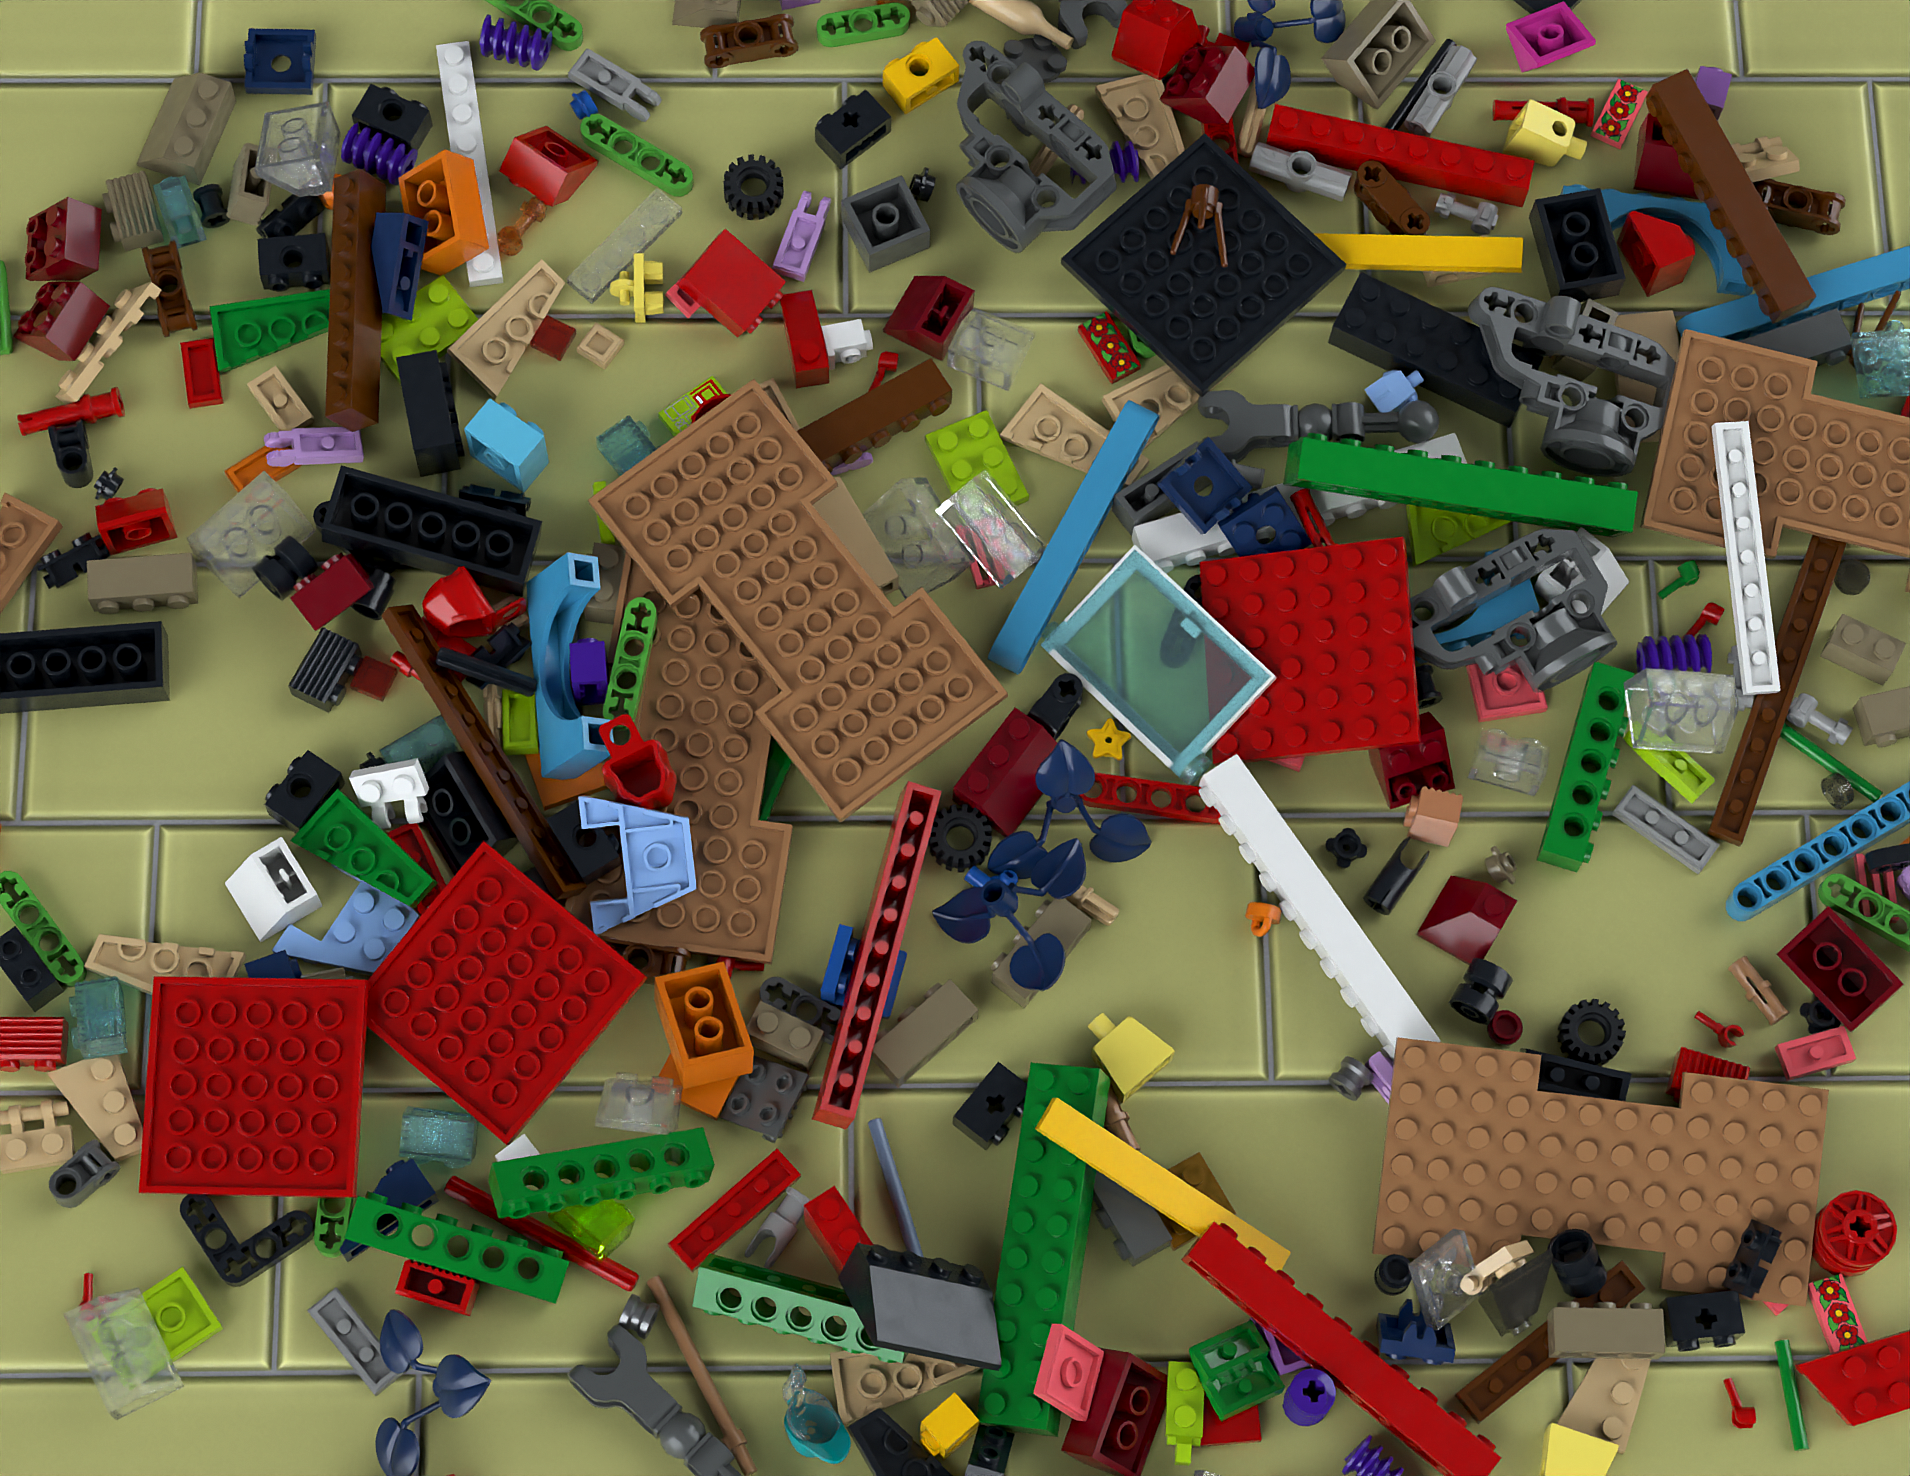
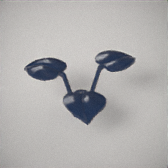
M1247 0L1249 6L1255 12L1248 13L1245 17H1239L1235 21L1234 35L1236 39L1251 43V47L1261 48L1257 53L1254 68L1258 109H1264L1282 99L1288 92L1291 84V71L1288 60L1283 55H1277L1276 47L1263 41L1272 36L1275 28L1314 23V36L1317 41L1321 43L1335 42L1343 33L1346 23L1342 0H1311L1310 10L1313 17L1273 23L1262 14L1275 7V0Z
M1060 739L1053 751L1040 764L1035 775L1038 789L1045 795L1050 796L1051 799L1046 802L1047 810L1040 837L1036 840L1034 835L1028 831L1015 832L1005 837L992 851L988 859V869L998 875L1003 873L1004 870H1012L1017 874L1018 879L1031 878L1034 866L1040 859L1048 855L1047 850L1042 845L1046 842L1053 810L1055 809L1060 813H1070L1075 808L1079 809L1090 830L1096 834L1089 842L1091 852L1099 859L1107 862H1124L1136 858L1150 847L1152 841L1145 825L1138 818L1129 814L1120 813L1109 816L1102 822L1100 828L1095 825L1083 805V800L1078 796L1087 793L1094 785V769L1084 754L1070 743Z
M1077 838L1068 840L1049 851L1047 856L1037 862L1031 874V882L1038 889L1020 887L1013 882L1007 886L1001 880L993 879L985 883L982 888L973 887L960 892L946 904L932 910L933 916L947 935L965 944L978 942L987 936L991 927L990 918H994L996 915L1006 917L1028 943V945L1020 947L1011 958L1009 966L1013 980L1025 989L1047 990L1058 981L1063 972L1066 960L1065 950L1060 940L1050 933L1043 934L1035 941L1014 916L1018 909V896L1016 893L1042 897L1048 892L1055 899H1064L1073 895L1082 886L1086 877V862L1082 844Z
M390 1309L383 1323L380 1335L382 1359L386 1366L397 1374L406 1373L410 1366L414 1370L436 1374L432 1387L435 1396L439 1398L435 1403L403 1419L401 1424L395 1418L390 1417L386 1418L378 1428L375 1448L383 1472L386 1476H411L419 1462L420 1447L416 1435L413 1431L407 1429L408 1426L440 1407L443 1413L450 1418L465 1416L480 1401L490 1385L491 1379L481 1374L468 1360L457 1354L445 1356L438 1367L419 1363L416 1359L421 1356L424 1348L421 1334L412 1320L397 1309Z

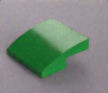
M1252 1320L1198 1343L1189 1349L1202 1387L1221 1421L1281 1394L1285 1389V1385L1267 1358L1270 1349Z

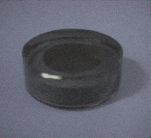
M1849 559L1839 565L1834 583L1842 593L1857 595L1863 592L1869 584L1870 571L1863 562Z
M1832 773L1822 779V792L1833 807L1842 809L1853 802L1854 792L1852 786L1843 775Z

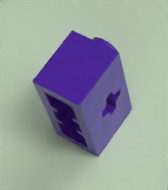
M583 638L578 640L577 643H569L571 681L576 706L604 704L609 685V668L605 642L594 638Z

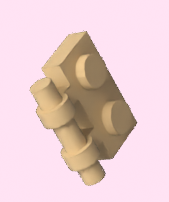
M1767 136L1755 139V142L1744 145L1739 143L1731 144L1752 182L1800 171L1799 159L1786 146H1782V140L1779 136L1769 139Z
M53 1099L41 1101V1105L22 1108L21 1105L9 1106L8 1110L0 1111V1126L10 1124L12 1134L0 1135V1171L3 1174L63 1165L75 1155L71 1125L57 1126V1117L70 1115L68 1101L54 1103ZM43 1119V1129L25 1131L24 1122Z
M1527 1240L1504 1246L1467 1273L1460 1283L1461 1289L1469 1295H1475L1492 1289L1496 1282V1276L1498 1279L1508 1274L1511 1276L1528 1265L1525 1258L1534 1253L1532 1247Z

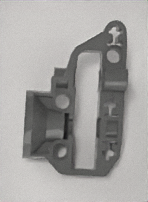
M977 40L967 44L962 54L966 68L957 106L963 128L968 134V137L959 146L970 159L968 164L973 169L956 184V190L969 213L994 240L1014 253H1021L1042 232L1074 230L1116 190L1117 185L1108 146L1090 127L1045 90L1042 77L1030 64L1023 62L1017 67L1001 52L984 41ZM1005 79L1002 83H997L999 80ZM987 99H992L1005 110L1007 119H1011L1012 123L1022 134L1027 137L1033 134L1091 185L1074 199L1044 173L1036 177L1029 168L1028 160L998 134L994 136L981 125L979 118L973 114L974 111ZM998 163H1007L1003 167H995ZM1047 202L1054 203L1050 207H1042V205Z
M1489 287L1484 289L1471 301L1468 307V314L1470 319L1480 327L1493 369L1502 378L1522 389L1519 401L1527 406V411L1548 417L1540 447L1543 455L1559 466L1587 475L1616 477L1631 473L1635 466L1640 442L1651 437L1663 427L1676 362L1659 343L1645 336L1579 314L1581 303L1571 297L1554 296L1546 303L1501 288ZM1514 312L1520 313L1524 317L1525 323L1518 321ZM1513 339L1523 342V348L1542 357L1549 356L1551 358L1555 353L1563 356L1566 355L1595 365L1598 368L1652 385L1657 389L1653 406L1622 395H1616L1610 400L1599 399L1595 397L1598 390L1595 386L1560 374L1553 376L1532 369V365L1519 361L1513 355L1511 350ZM1562 395L1570 398L1572 406L1564 403ZM1625 416L1630 417L1634 421L1635 428L1627 424Z
M1537 530L1515 540L1465 569L1458 566L1447 571L1434 581L1432 587L1410 598L1415 656L1446 670H1453L1477 663L1484 676L1492 672L1497 675L1517 664L1534 693L1545 691L1593 665L1594 661H1599L1616 647L1617 641L1601 616L1608 584L1575 531ZM1538 543L1542 547L1548 545L1550 548L1548 553L1544 549L1534 553ZM1567 557L1573 559L1585 579L1582 583L1551 599L1549 604L1540 611L1534 613L1531 610L1496 629L1491 637L1473 647L1469 644L1455 652L1447 651L1440 646L1432 633L1442 626L1446 628L1449 624L1459 620L1466 614H1472L1475 608ZM1493 573L1495 574V576L1491 578L1488 587L1485 583L1478 584L1476 582L1479 576L1481 579L1485 580L1491 577ZM1574 600L1583 602L1587 607V612L1577 613L1573 611L1570 602ZM1418 608H1426L1431 612L1432 618L1422 621L1415 616L1414 611ZM1515 633L1524 635L1527 639V645L1522 647L1514 645L1511 642L1510 636Z

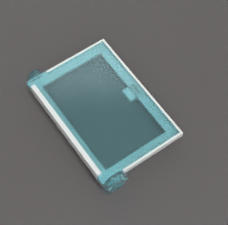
M1136 545L1125 554L1060 625L1053 621L1041 633V637L1045 639L1041 646L1064 669L1076 675L1086 690L1187 785L1197 781L1209 768L1212 760L1206 755L1207 751L1277 678Z

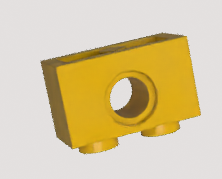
M937 37L929 42L923 41L919 43L910 54L902 59L896 58L890 61L883 70V87L905 115L959 81V64ZM922 71L926 74L922 76H916L913 74V72Z
M954 1392L921 1421L920 1436L922 1439L919 1441L930 1455L932 1454L935 1457L938 1454L944 1461L977 1432L979 1419Z

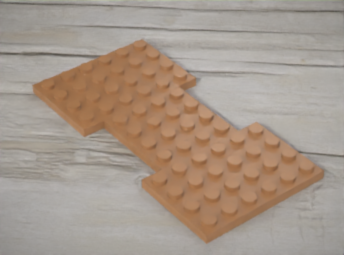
M1685 329L1681 337L1640 527L1726 548L1711 426L1715 423L1749 421L1765 558L1774 559L1776 557L1782 527L1910 558V418L1811 394L1818 362L1816 360ZM1909 568L1907 583H1906V587H1905V592H1909V593H1910V568Z
M753 379L589 498L588 502L671 609L700 588L777 685L781 692L757 709L755 715L841 823L1008 697V693L923 587L896 607L881 592L812 506L838 487L837 481L756 380Z
M626 552L607 664L613 667L624 613L628 603L637 597L650 599L656 607L658 621L634 724L644 742L652 739L658 740L667 752L670 766L676 774V788L671 804L667 807L658 808L656 811L689 818L697 889L657 908H652L627 922H622L597 935L662 947H679L695 955L718 958L722 956L740 961L772 965L793 825L759 820L772 735L757 718L755 711L779 694L780 689L700 588L671 609ZM641 607L640 612H633L638 622L636 630L647 634L648 631L643 632L641 625L643 618L650 617V615L647 613L646 607ZM638 639L629 640L625 645V652L630 656H637L644 649V643ZM619 825L602 827L606 835L613 832L621 845ZM594 833L582 835L579 845L583 847L593 845L597 835ZM621 852L618 855L620 856V859L623 863V855ZM624 864L587 885V888L580 895L566 898L565 909L592 931L593 923L590 901L627 897Z
M1396 1037L1372 1248L1373 1254H1398L1406 1258L1422 1259L1426 1253L1431 1252L1436 1255L1438 1262L1476 1266L1504 1246L1521 1242V1235L1552 1239L1558 1233L1565 1230L1581 1229L1590 1234L1594 1244L1663 1252L1659 1288L1704 1294L1731 1291V1289L1722 1286L1726 1277L1727 1268L1733 1261L1741 1244L1742 1234L1748 1228L1751 1219L1782 1232L1779 1238L1782 1240V1243L1777 1250L1772 1264L1762 1259L1759 1262L1758 1266L1768 1270L1759 1294L1755 1293L1753 1299L1738 1293L1739 1298L1806 1307L1829 1090L1683 1072L1679 1108L1537 1091L1541 1055Z

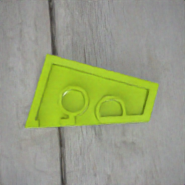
M1406 505L1413 567L1511 521Z

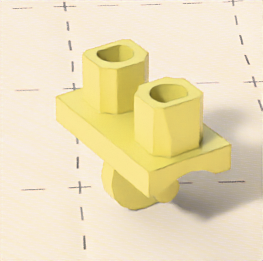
M634 253V280L629 279V272L621 271L619 273V280L610 283V293L619 297L620 305H629L630 297L634 296L636 323H646V315L664 313L663 291L645 292V284H663V262L644 261V253Z

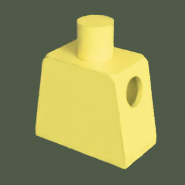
M1529 99L1510 124L1502 153L1534 160L1535 163L1552 167L1557 164L1563 155L1581 160L1586 150L1587 141L1572 136L1575 127V120Z
M1101 1013L1088 1026L1100 1040L1092 1048L1091 1057L1097 1067L1111 1079L1110 1083L1113 1086V1090L1122 1104L1173 1059L1174 1049L1131 1016L1127 1017L1116 1027L1104 1013Z
M1551 1423L1544 1433L1540 1476H1606L1619 1445Z

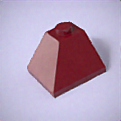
M1450 876L1416 935L1470 965L1473 958H1485L1518 900L1488 883Z

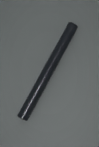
M1445 40L1384 128L1398 131L1425 90L1430 76L1437 71L1453 45L1457 46L1453 40Z

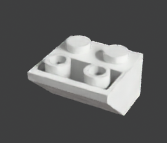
M1581 527L1577 535L1608 584L1601 612L1602 615L1628 585L1629 580L1609 548ZM1567 557L1544 570L1539 575L1533 590L1547 602H1550L1554 597L1582 583L1585 579L1573 559ZM1579 600L1570 602L1573 611L1577 613L1587 612V607L1583 602Z
M282 837L251 854L225 882L226 887L260 943L287 928L289 924L292 925L322 907L316 891Z

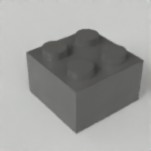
M902 175L841 200V218L869 273L930 248V228Z

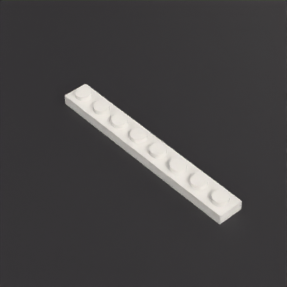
M469 41L436 45L451 152L474 160L489 244L488 250L466 262L470 287L504 283Z
M1749 421L1715 423L1711 428L1743 695L1777 693L1781 690Z

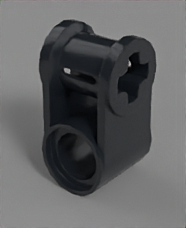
M78 419L75 424L55 428L54 425L48 426L56 464L65 483L72 488L87 486L93 478V467L89 453L88 435L83 419ZM82 464L76 470H69L72 465Z
M1071 673L1059 675L1027 714L1028 717L1043 726L1055 741L1062 734L1071 717L1082 703L1083 684L1081 680ZM1069 689L1073 690V695L1061 696V690L1063 692H1068Z

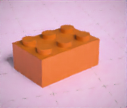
M444 149L398 177L404 213L429 221L421 270L440 276L445 275L489 249L473 159Z
M724 961L655 977L654 1001L683 1089L753 1073L754 1049Z

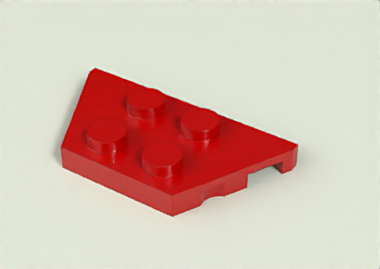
M1910 1329L1795 1364L1796 1370L1815 1386L1819 1395L1836 1409V1413L1848 1426H1855L1910 1409Z

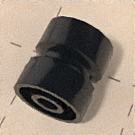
M289 535L274 547V556L265 555L252 567L255 575L263 585L282 601L295 590L293 587L297 584V580H302L308 575H312L319 568L309 552Z
M1473 958L1463 976L1466 983L1458 985L1449 1003L1456 1012L1465 1018L1479 1024L1489 1025L1499 1007L1497 1000L1504 998L1513 979L1504 969L1484 959Z
M1569 1229L1558 1233L1551 1239L1547 1247V1254L1564 1292L1575 1298L1589 1297L1597 1293L1607 1280V1272L1590 1234L1581 1229Z

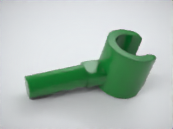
M1694 560L1687 561L1677 568L1681 577L1657 593L1660 599L1663 600L1684 585L1690 586L1698 581L1700 571Z

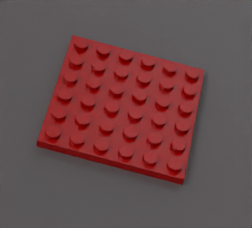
M1403 536L1199 562L1202 608L1277 677L1212 746V760L1215 766L1220 765L1235 754L1240 757L1243 763L1421 744L1406 539ZM1204 634L1211 722L1252 678Z
M483 841L367 980L369 981L366 1026L503 1143L510 1145L648 977L488 843Z
M154 976L139 1193L356 1198L369 981L358 979Z

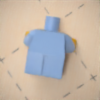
M1390 370L1384 372L1382 378L1364 390L1379 413L1399 412L1408 402L1418 400V395L1414 388L1422 383L1424 379L1417 370L1407 377L1404 376L1401 370Z

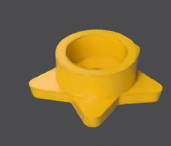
M1108 718L1101 729H1089L1086 732L1087 736L1094 742L1092 754L1094 759L1104 756L1113 757L1118 761L1122 760V745L1131 739V734L1117 730L1112 718ZM1106 738H1111V739H1112V742H1111V743H1107V742L1105 741V739H1106Z

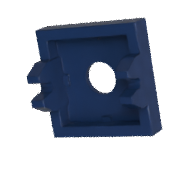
M249 28L248 41H245L244 44L246 54H244L246 94L313 95L316 49L315 30ZM278 56H285L290 59L291 65L288 70L277 72L272 68V61Z
M1209 437L1199 442L1156 483L1201 535L1206 534L1218 521L1231 514L1230 511L1238 507L1242 503V498L1253 489ZM1200 476H1206L1212 482V491L1207 496H1200L1195 492L1194 482Z
M1276 486L1262 495L1258 493L1248 494L1247 502L1233 508L1232 514L1217 522L1239 557L1304 549L1312 544L1307 533ZM1263 526H1271L1276 532L1274 540L1267 544H1262L1256 539L1257 531Z
M1406 1299L1399 1308L1398 1316L1378 1313L1376 1330L1380 1353H1385L1386 1356L1397 1360H1404L1407 1357L1421 1358L1422 1361L1432 1365L1454 1362L1456 1349L1451 1324L1432 1321V1313L1427 1301L1422 1302L1418 1313H1413L1412 1299Z

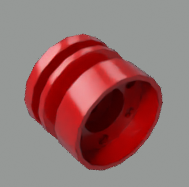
M1858 1190L1841 1193L1816 1214L1812 1257L1821 1268L1832 1275L1842 1273L1843 1277L1849 1278L1864 1274L1886 1257L1896 1242L1897 1225L1893 1212L1883 1200L1872 1193ZM1853 1224H1855L1856 1230H1862L1863 1234L1859 1237L1857 1231L1850 1229Z

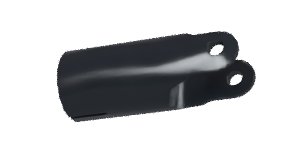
M1410 836L1404 839L1363 897L1367 905L1371 908L1374 906L1373 909L1383 915H1389L1429 856L1430 851H1427L1414 869L1404 866L1400 859L1401 852L1409 842Z

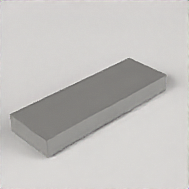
M1635 785L1631 786L1612 813L1613 816L1697 874L1701 872L1720 845Z
M337 1287L307 1310L375 1396L404 1374L394 1373L386 1366L380 1352V1341Z

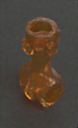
M531 197L528 202L524 201L520 210L523 214L514 226H505L497 234L498 241L500 242V251L508 256L518 254L523 248L521 237L533 222H542L546 217L547 206L536 197Z

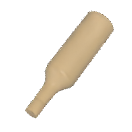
M969 0V4L1022 35H1042L1066 50L1071 47L1074 38L1048 23L1044 18L1042 10L1029 0Z

